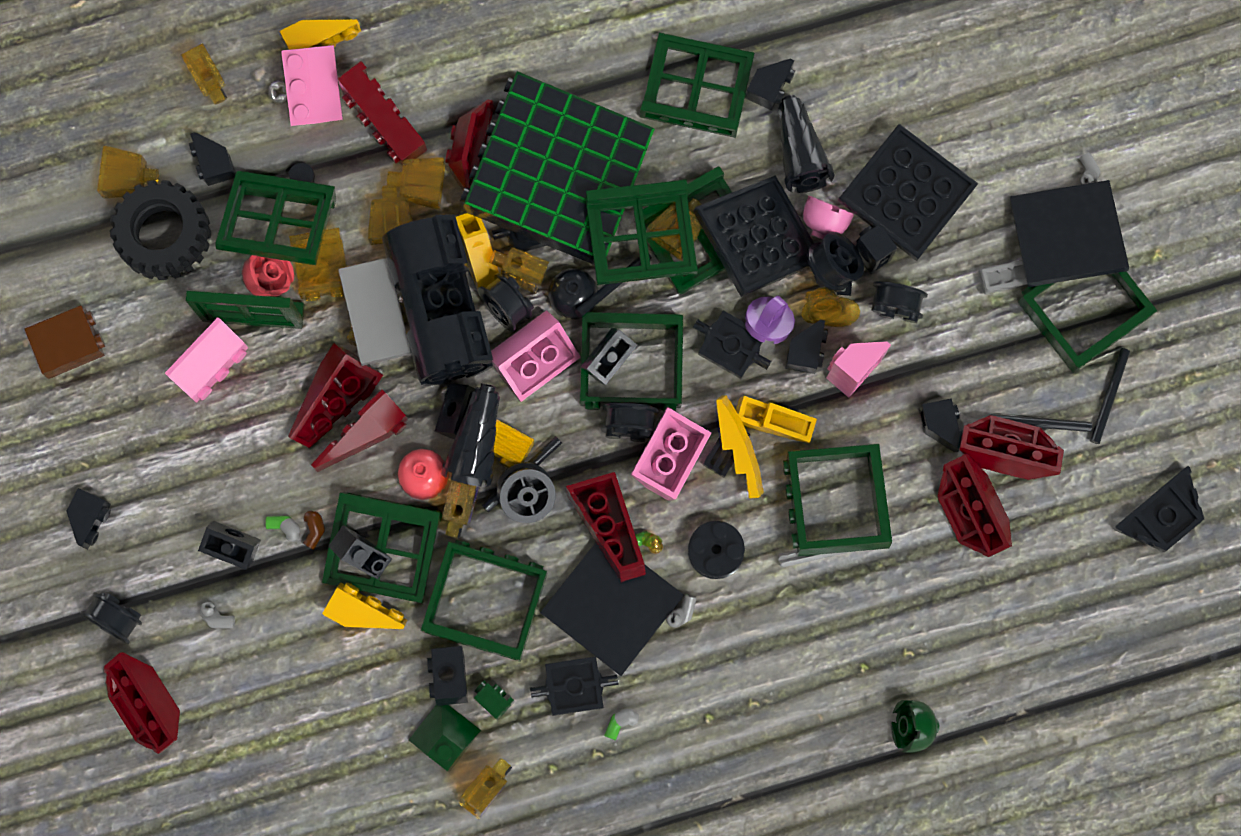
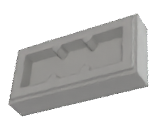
M1022 260L982 268L978 271L984 295L1027 286Z

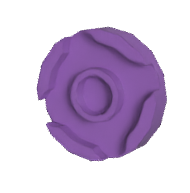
M779 295L774 298L760 297L753 300L745 312V327L750 335L760 342L767 340L774 341L773 344H778L786 340L794 328L795 319L793 312Z

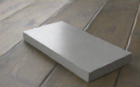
M387 258L338 269L361 365L364 366L411 355Z

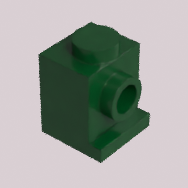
M485 680L474 691L477 694L474 699L497 721L515 702L511 697L506 700L504 697L507 693L496 683L492 687Z

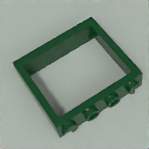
M1127 271L1113 273L1112 275L1136 304L1140 312L1079 356L1034 300V298L1055 283L1027 287L1021 292L1023 297L1018 303L1072 373L1079 370L1157 312V309Z
M587 312L582 317L581 365L589 357L590 328L675 330L674 398L588 396L589 374L581 368L580 406H585L587 410H600V406L603 407L605 404L634 403L661 408L663 412L667 408L676 411V408H681L683 315Z
M879 444L788 451L787 459L783 460V473L789 477V484L785 486L787 500L791 499L792 509H788L789 523L794 524L795 533L791 534L793 549L797 548L798 556L890 548L892 535ZM867 457L877 536L807 542L797 463Z
M464 541L448 542L421 631L432 636L521 662L548 574L546 570H543L544 566L530 561L528 565L519 563V558L505 554L504 558L495 556V551L484 547L475 550L469 548L470 543ZM455 554L537 578L516 648L434 624Z

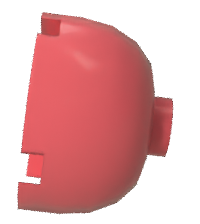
M250 255L244 262L242 278L246 288L253 295L277 297L289 290L290 284L294 280V271L290 261Z
M428 449L412 450L405 455L399 463L397 472L399 484L404 492L412 498L419 500L436 497L445 488L449 474H447L446 478L441 475L444 460L439 454Z

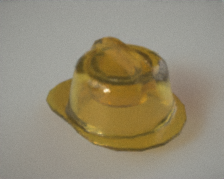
M826 287L806 292V304L801 312L803 320L807 323L815 324L819 320H825V325L831 327L849 326L860 316V308L855 301L839 297L835 291Z

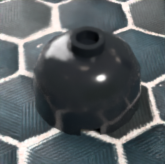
M570 268L561 271L554 277L549 286L548 297L551 307L558 315L577 320L580 317L575 313V309L596 293L598 289L594 279L587 272L581 269Z

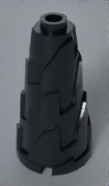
M795 95L785 96L779 104L778 114L781 126L784 182L786 188L792 192V187H796L797 193H807L827 186L826 179L828 177L831 182L833 181L835 176L833 166L829 163L826 153L822 148L804 103L802 104L801 99Z
M481 383V386L476 387L475 392H472L454 443L450 448L446 462H443L441 475L445 478L448 472L452 473L450 480L482 487V482L485 480V486H491L494 476L492 474L494 445L500 396L495 391V386Z

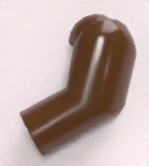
M311 510L307 511L303 518L304 522H307L310 531L303 544L314 550L325 532V526L322 516L318 512Z

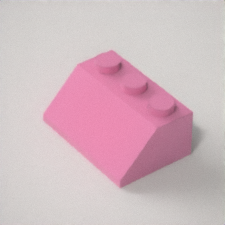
M334 45L282 50L291 126L343 120Z
M547 310L491 351L493 366L520 402L581 358L559 321Z
M217 317L165 374L197 403L199 400H204L209 396L212 391L211 387L217 381L221 382L229 374L228 369L234 363L237 364L244 359L248 347Z
M888 342L850 344L846 350L841 347L829 363L830 365L827 370L830 372L826 379L849 398L882 361L891 344Z
M667 408L631 475L647 489L668 501L676 500L711 432L672 409Z

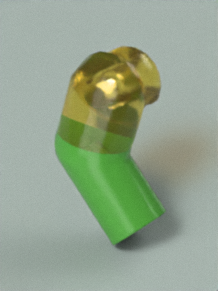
M647 531L635 534L638 545L648 547L651 553L657 554L663 550L662 539L658 535Z

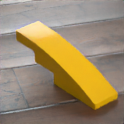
M723 395L716 400L722 449H733L736 474H746L749 498H759L764 493L751 440L727 395Z

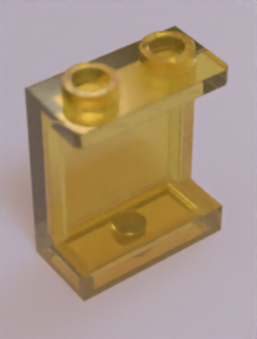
M339 228L325 230L316 266L295 262L299 285L298 293L302 300L306 299V301L310 302L320 300L321 296L331 295V297L344 296L338 269L347 267L342 234ZM310 233L289 236L291 247L306 249Z

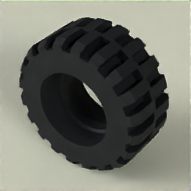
M155 180L147 181L148 186L145 187L138 184L134 186L136 191L131 194L127 191L122 196L124 198L122 204L117 202L114 207L117 214L111 215L110 224L113 228L110 229V237L114 241L113 246L133 271L138 274L142 273L144 277L153 279L155 276L158 280H167V276L170 275L176 279L181 277L180 272L184 270L187 273L191 272L194 269L191 265L195 262L200 264L204 259L201 255L202 252H207L210 246L207 239L211 238V229L208 226L210 221L204 208L190 190L186 191L184 186L178 183L172 185L170 181L162 180L161 184H157ZM160 211L177 213L183 221V228L175 243L161 250H150L142 246L139 241V232L142 224L149 216Z

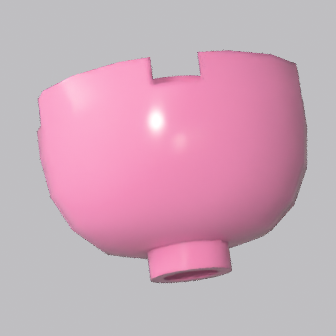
M808 196L803 210L804 222L813 230L811 235L821 239L829 232L844 233L854 216L853 213L812 196Z

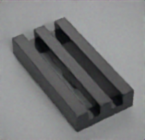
M720 435L704 461L703 466L725 478L734 463L733 454L723 471L719 469V466L729 450H723L714 465L710 463L722 444Z

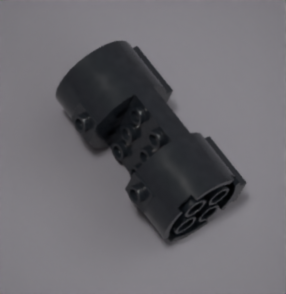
M435 215L431 218L400 225L385 233L382 241L394 287L401 291L411 328L407 332V338L417 377L421 385L433 386L452 383V380L465 376L470 378L492 368L493 357L481 311L475 310L466 276L468 262L456 216Z

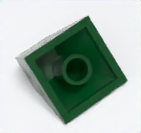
M436 704L410 737L409 741L443 769L450 772L481 730L451 706H437Z

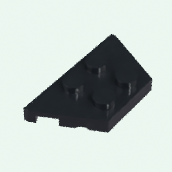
M1186 466L1115 525L1113 529L1162 552L1169 550L1204 520L1202 508L1198 504V493L1191 479V468Z

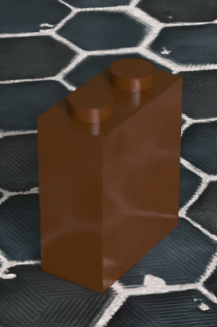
M80 305L24 328L41 373L46 378H53L105 356L102 348L106 346L101 334H96L93 326L96 325V320L91 311L87 312Z

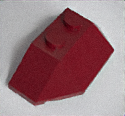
M488 99L459 117L457 126L453 125L450 140L454 141L452 149L447 150L445 163L449 165L450 173L463 191L465 187L470 189L473 180H470L469 176L473 166L479 167L482 158L477 156L482 144L487 143L488 135L486 134L494 111L493 100Z
M993 415L964 425L959 448L963 454H968L982 469L1026 480L1059 475L1064 450L1057 446L1052 438L1040 427Z
M964 454L944 464L937 498L958 542L974 551L982 553L986 557H991L1012 547L1010 520L987 473L968 454Z
M121 652L103 666L104 673H106L109 700L135 742L152 749L157 754L162 753L178 738L180 710L152 666Z

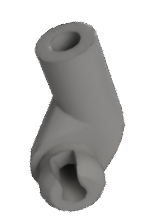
M1089 152L1079 158L1085 168L1080 178L1081 185L1097 182L1100 176V169Z
M684 594L682 606L667 616V624L677 628L689 622L693 616L697 597Z
M204 602L201 605L200 615L210 628H235V616H221L211 602Z

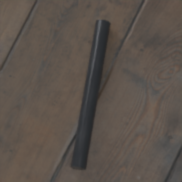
M640 256L627 267L641 266ZM623 282L605 284L575 309L577 316L583 317Z
M1126 348L1120 349L1090 439L1092 443L1100 444L1129 358L1130 350Z
M991 414L1044 429L1091 432L1092 422Z
M555 436L528 462L540 465L562 442ZM497 491L482 504L488 513L499 503Z

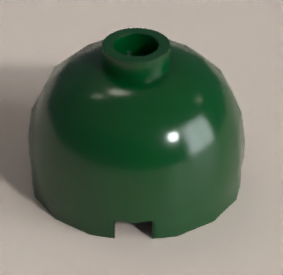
M899 701L893 710V713L897 714L896 723L891 722L892 738L895 746L898 749H903L902 752L904 753L919 752L928 748L939 732V721L936 719L933 710L927 704L920 701Z

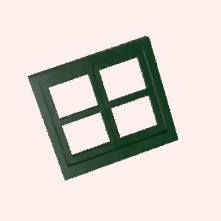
M659 32L644 101H642L640 118L736 138L755 53ZM668 49L699 55L694 79L663 73ZM708 58L740 64L735 88L703 81ZM661 79L693 85L688 109L656 103ZM701 87L733 94L728 118L696 112Z
M720 166L687 184L689 207L714 192H717L719 197L732 193L724 180V172ZM675 203L652 205L643 209L646 232H655L653 227L676 215ZM690 208L691 227L694 233L693 241L698 239L711 262L699 268L697 274H690L685 277L683 275L668 277L679 296L725 270ZM659 237L647 238V244L659 263L674 262L670 254L681 249L680 243L667 250Z
M237 171L215 242L216 250L316 266L331 208H335L336 204L335 186ZM244 195L276 199L272 215L240 210ZM286 201L317 206L313 222L282 217ZM238 217L268 221L269 226L264 242L232 237ZM279 224L311 228L306 249L274 244Z
M687 179L586 191L585 199L597 285L697 274L698 268L687 199ZM675 203L678 229L646 232L642 207ZM633 208L637 234L604 237L600 211ZM679 235L683 261L650 265L647 238ZM638 240L641 266L608 270L605 243Z
M199 291L186 292V302L202 322L213 323L218 317L225 324L293 329L303 328L305 304L303 302H293L291 298Z
M340 492L330 543L342 526L347 527L350 511L381 517L382 523L376 547L385 553L418 559L413 587L380 581V577L377 580L372 576L369 579L339 573L340 558L328 548L322 583L338 586L340 582L344 585L350 583L356 586L359 591L423 603L438 525L441 522L443 511ZM392 520L425 526L419 554L386 548Z

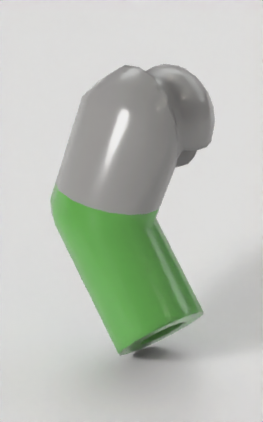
M266 517V529H281L286 534V539L290 542L297 541L300 538V527L291 517Z
M624 709L613 714L604 736L616 741L621 727L628 724L634 726L638 723V713L632 709Z

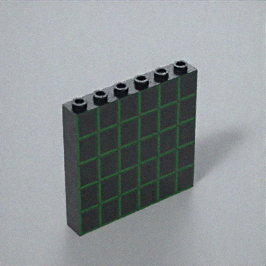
M517 71L514 79L508 78L504 88V92L508 93L505 101L500 99L495 113L499 114L497 122L491 121L486 134L490 136L488 144L483 143L477 157L482 158L479 167L473 166L469 179L473 180L470 189L465 187L460 201L464 205L461 211L594 265L585 199L586 191L633 186L655 128ZM624 209L600 211L604 237L615 236ZM605 243L606 257L612 243Z

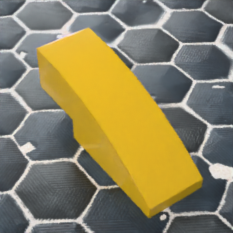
M746 396L739 398L736 412L746 427L805 443H810L817 421L816 418Z

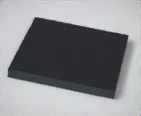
M898 124L838 198V201L873 228L880 224L897 247L918 261L977 187L978 183L901 124Z
M776 175L697 206L693 210L741 297L810 268L806 253L814 242Z
M1110 180L1010 196V204L1028 287L1129 271V263Z
M595 542L540 614L596 656V658L619 676H622L663 624L667 616L680 602L684 594L646 565V575L621 582Z

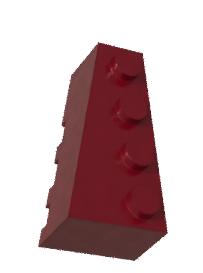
M360 61L338 78L343 92L341 98L349 109L354 107L359 113L356 116L364 127L369 125L374 131L372 136L380 146L384 144L389 149L387 154L395 164L399 162L405 168L427 151L426 144L406 117L403 116L401 118L399 116L401 113L392 99L384 98L385 93L377 80L374 78L370 81L366 71L367 67Z
M615 472L566 486L569 500L620 581L623 582L646 575L644 560Z

